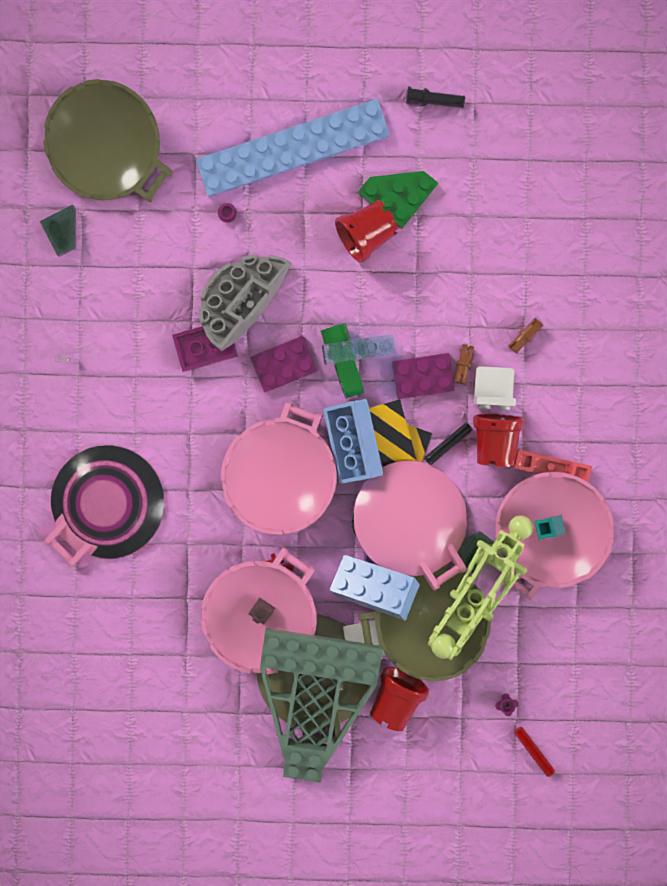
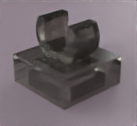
M259 597L248 615L253 617L252 620L257 624L262 623L264 625L274 612L275 607Z

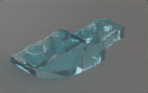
M393 335L322 345L325 365L396 354Z

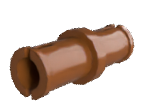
M534 317L524 330L521 329L519 331L520 334L508 347L517 354L527 342L533 340L532 337L544 325Z
M462 344L460 358L456 362L457 371L454 382L458 383L460 376H462L460 384L463 385L466 384L468 370L472 366L470 361L474 349L473 346L469 345L466 353L468 346L466 344Z

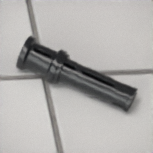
M408 86L406 104L418 103L422 106L434 104L464 108L465 95L429 92L427 88L420 90L412 89L411 86Z

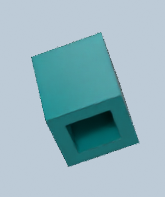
M562 515L534 521L538 540L566 534Z

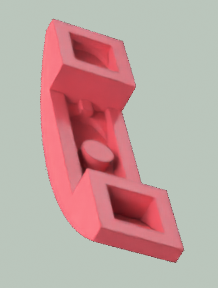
M518 449L514 468L538 474L562 472L589 482L592 466Z

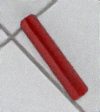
M518 727L514 731L516 737L547 777L555 773L554 768L523 727Z

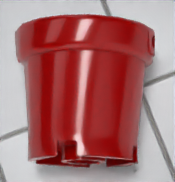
M380 200L350 215H342L335 219V227L339 238L349 254L359 263L365 262L370 258L373 251L398 233L395 232L398 227L390 210L384 211L381 208L385 204Z
M504 414L474 415L473 422L477 435V463L486 466L494 464L495 467L514 466L519 434L523 430L524 418Z
M386 667L380 675L381 684L370 715L380 725L382 721L387 723V728L390 730L403 731L418 705L426 701L429 688L422 680L407 675L396 667Z

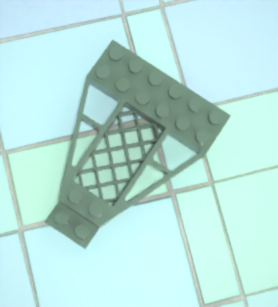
M266 628L260 670L285 762L283 777L321 783L323 768L377 686L383 646ZM266 669L293 673L292 693L272 692ZM305 675H310L314 681L306 685L301 678ZM325 678H330L333 684L325 688L321 681ZM343 681L370 685L358 705L339 702L340 687ZM297 682L303 687L298 692H296ZM317 684L322 691L314 695L310 688ZM336 687L335 696L333 698L329 691ZM307 692L311 699L303 703L299 696ZM326 695L330 702L323 706L318 699ZM274 699L290 703L285 735L282 733ZM296 700L300 706L293 710L294 701ZM315 702L319 709L311 713L307 706ZM333 705L332 714L330 716L326 709ZM304 710L308 717L301 721L296 714ZM337 710L353 711L332 743ZM323 713L327 720L320 724L315 717ZM292 717L297 722L293 727H291ZM312 720L316 727L309 731L304 724ZM330 723L329 732L327 733L323 727ZM299 727L305 732L300 738L294 733ZM320 730L324 737L317 741L313 734Z

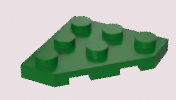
M425 171L373 176L368 178L358 191V194L370 204L377 200L383 202L385 206L381 208L384 211L390 210L397 226L403 229L437 187L438 182Z

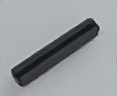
M464 423L424 457L425 461L432 465L472 431V427L468 423Z

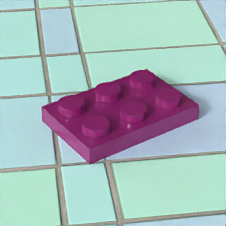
M203 326L172 335L182 372L239 357L235 342L221 351L207 338Z
M303 336L250 357L264 393L317 372Z
M449 353L392 361L397 399L455 391Z

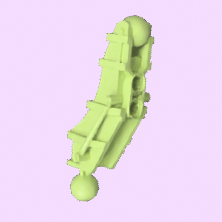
M523 515L515 516L509 522L510 534L501 530L492 546L482 540L477 542L478 549L457 590L450 592V596L456 601L451 608L448 607L445 611L442 621L438 626L436 625L429 638L428 646L431 647L436 657L441 659L448 658L452 661L454 656H458L481 619L484 618L489 622L492 621L494 615L491 613L520 575L524 576L527 573V568L517 563V560L525 546L519 540L528 538L533 532V524L528 517ZM497 554H502L505 558H501ZM476 563V570L471 577H468ZM490 564L502 573L485 599L482 591L471 589L486 565ZM507 585L502 591L501 595L495 601L496 594L500 587ZM470 599H476L479 603H473ZM460 614H467L469 618H463ZM445 627L461 636L457 643H455L451 635L441 634Z

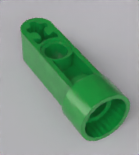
M346 323L321 330L324 345L329 348L345 399L364 393L348 339L351 337Z

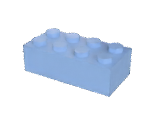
M367 399L323 408L339 484L383 475Z
M344 555L330 591L341 599L406 621L420 584L414 577Z

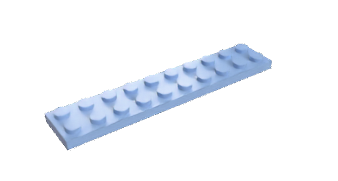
M377 98L198 158L196 162L207 196L212 197L389 138V132Z

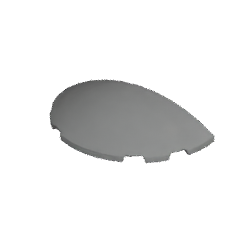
M248 255L242 257L239 262L226 264L210 278L201 295L202 303L201 310H199V318L207 338L215 347L221 351L228 348L258 320L280 288L291 266L290 261L274 255H269V257Z

